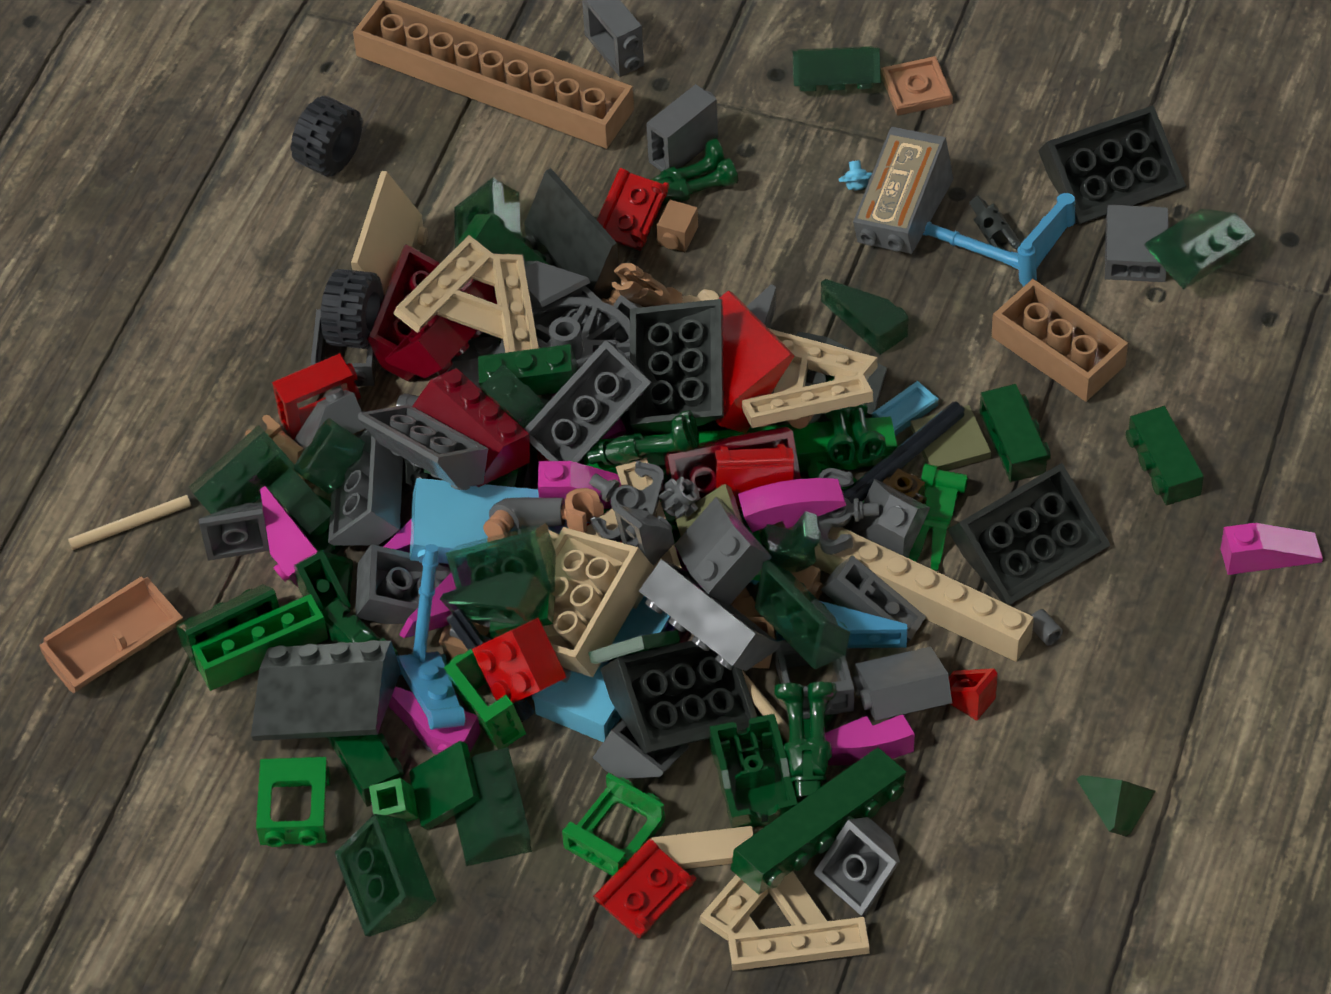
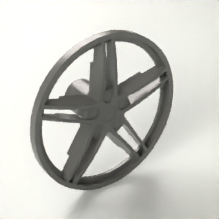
M584 297L560 298L542 308H532L534 318L552 309L580 306L577 313H574L572 317H560L554 320L549 328L540 324L535 325L538 347L544 348L571 344L578 363V369L605 341L587 339L597 310L616 319L625 329L630 341V320L620 310L605 302ZM588 308H592L581 333L580 326L584 320ZM503 339L501 340L498 354L505 353ZM607 340L613 343L630 359V343H615V340ZM538 396L517 398L526 405L538 410H542L550 401Z

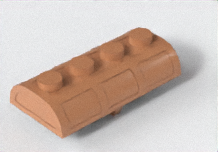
M139 577L44 637V642L39 647L55 674L72 693H75L133 654L146 648L184 621L183 617L148 577Z

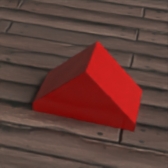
M994 668L953 671L949 676L952 703L949 704L977 721L996 699L997 671Z

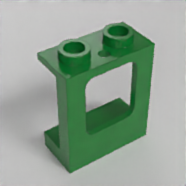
M471 649L464 654L455 656L449 664L444 666L458 698L470 713L477 715L479 726L499 752L526 734L516 709L507 695L487 706L476 692L478 688L487 683V680Z
M327 757L260 759L256 830L260 845L280 847L284 844L313 846L317 843H327L325 830L327 786H330V771ZM312 786L309 819L305 821L280 822L271 820L273 787Z
M608 773L606 775L607 788L577 825L572 822L566 825L562 830L566 850L613 876L656 834L665 822L664 804L657 796L651 793L645 794L636 789L629 780L623 777L617 778ZM617 803H621L647 818V822L624 849L616 848L593 833L610 809Z

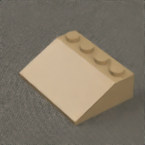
M381 171L351 261L352 270L372 272L380 277L384 295L403 247L407 244L420 252V247L426 244L428 235L427 228L423 227L422 214L387 171Z
M562 528L523 597L551 591L555 596L553 624L543 626L563 668L593 677L601 663H591L588 652L612 645L641 594L639 592L640 588L654 570V566L638 547L569 528Z

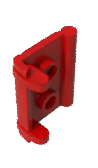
M619 168L597 217V221L617 243L641 251L646 244L648 234L663 200L668 194L669 183L664 182L661 184Z
M777 444V448L728 450L727 446H720V450H715L717 460L716 489L724 484L730 486L738 509H742L738 497L739 493L764 485L793 480L794 453L792 448H786L785 444Z
M649 839L593 897L622 925L640 939L682 894L693 886L697 878L693 874L690 876L665 854L652 839Z

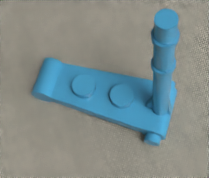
M1070 193L1060 194L1057 197V204L1041 219L1040 223L1018 247V253L1009 252L964 236L958 231H950L934 225L930 221L927 222L923 235L935 237L950 243L952 246L957 245L1018 269L1019 282L1024 287L1032 279L1037 281V267L1065 229L1075 224V197Z
M434 544L426 545L424 558L422 559L423 571L421 587L418 591L420 597L413 654L396 656L401 670L400 675H403L428 718L431 730L465 725L464 709L459 705L452 683L444 669V666L447 664L445 654H440L438 651L426 652L432 599L435 594L436 567L439 564L437 559L439 548Z

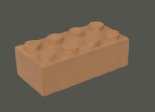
M1034 279L1028 282L993 314L992 338L1085 402L1126 365L1128 342Z

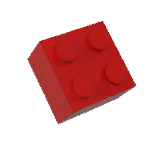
M539 618L503 633L472 649L496 701L507 695L510 701L514 703L567 678Z

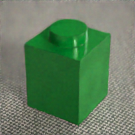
M399 778L369 786L374 818L388 827L419 819L414 787L403 779Z

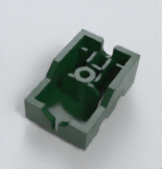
M775 714L750 718L749 727L743 730H737V725L734 722L709 727L710 749L718 771L731 828L757 827L770 824L798 804Z

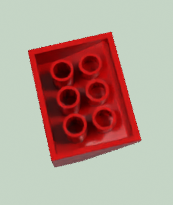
M727 291L718 298L723 301L724 418L715 421L720 426L746 434L751 426L743 412L742 400L771 394L795 355L733 292Z

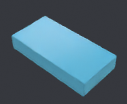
M916 381L874 411L872 418L891 416L896 436L908 428L912 420L922 418L936 408L939 399L920 382Z

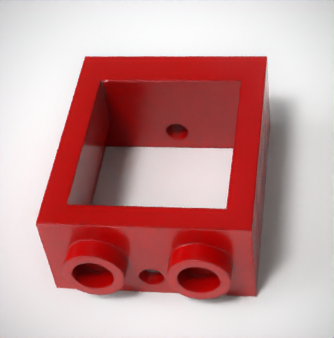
M341 354L332 356L272 382L280 421L293 440L316 404L326 398H322L299 409L297 403L340 385L343 391L353 392L357 400L361 399L359 389L354 382L358 380L356 371L351 363L346 364Z

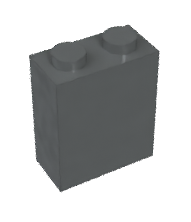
M695 84L647 122L648 159L650 164L660 171L670 167L682 168L705 149L706 143L709 140L718 139L717 99L711 92L705 91Z
M1108 205L1105 230V279L1165 282L1168 264V208Z
M931 646L855 664L857 676L852 677L855 694L861 697L864 710L869 709L875 721L952 703L948 672Z

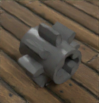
M683 477L677 481L671 478L662 486L664 492L659 495V498H661L663 509L669 515L680 518L685 514L689 517L698 509L695 502L701 498L699 497L697 486L692 481Z

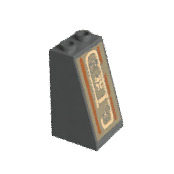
M896 127L890 128L853 221L858 243L909 254L913 253L925 231L927 222L931 221L954 180L946 137Z

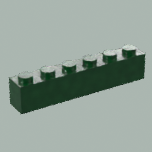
M877 747L734 848L730 870L758 895L768 888L773 889L777 887L793 870L799 871L818 852L822 854L827 851L849 819L865 817L871 819L877 814L880 807L889 801H896L904 791L903 784L906 771Z

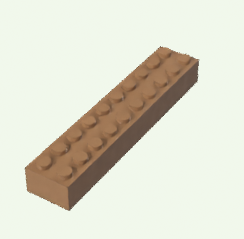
M377 0L353 31L356 56L606 149L634 111L633 86L398 0Z

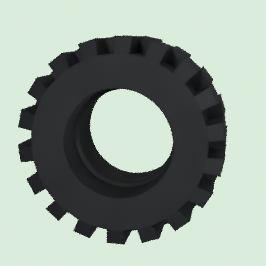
M321 96L314 99L302 112L294 128L291 139L292 158L297 163L326 177L335 176L338 172L340 173L351 161L360 143L363 130V120L360 112L329 96Z
M337 269L332 273L326 284L321 303V327L324 339H326L328 344L358 349H369L371 347L367 338L384 297L381 279L376 273Z

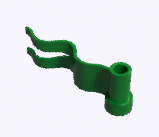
M925 464L921 480L925 482V496L927 497L925 505L930 507V510L908 558L917 562L928 530L933 528L931 569L938 571L947 529L954 512L957 493H965L968 475L939 470L938 466Z

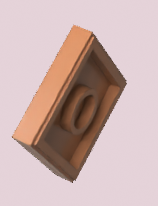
M936 56L881 68L880 75L897 116L953 103V96Z

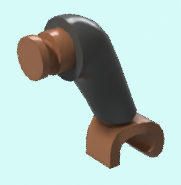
M588 488L572 490L566 495V499L505 498L492 506L489 511L490 519L485 522L483 529L490 539L500 541L506 534L537 529L538 525L544 528L563 526L565 520H567L569 529L586 533L587 522H591L590 519L594 516L598 518L603 515L604 507L597 492Z

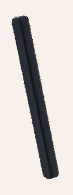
M956 401L949 404L843 492L844 498L848 499L852 504H854L855 498L863 501L875 479L883 483L887 477L891 478L897 469L903 468L965 415L964 407Z

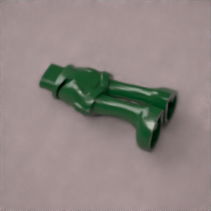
M716 138L706 143L705 157L701 161L684 168H667L651 179L661 184L664 182L669 183L668 194L661 206L667 205L669 200L684 202L689 200L690 195L717 186H733L739 181L733 162L730 158L725 159L723 149ZM703 175H707V176H704V177H702V178L692 180V179H694V178H697V177H700V176H703Z
M825 375L826 382L833 381L835 376ZM867 403L824 413L826 418L832 421L835 436L829 440L827 450L834 462L848 465L855 458V445L851 436L848 435L846 421L851 422L860 463L873 461L885 451L886 441L884 436L879 432H868L864 417L868 411Z
M691 410L681 412L679 416L673 418L672 432L669 434L642 436L641 433L617 437L610 443L603 441L598 449L588 452V460L591 465L603 462L605 465H624L644 458L647 454L692 451L699 446V433L695 417Z
M814 682L807 686L810 704L809 738H805L804 686L797 683H782L774 686V695L785 704L789 716V742L784 744V749L792 776L791 782L795 784L796 798L808 797L821 788L822 783L826 782L825 774L828 760L832 757V745L825 740L824 719L826 706L837 693L836 684L832 682Z

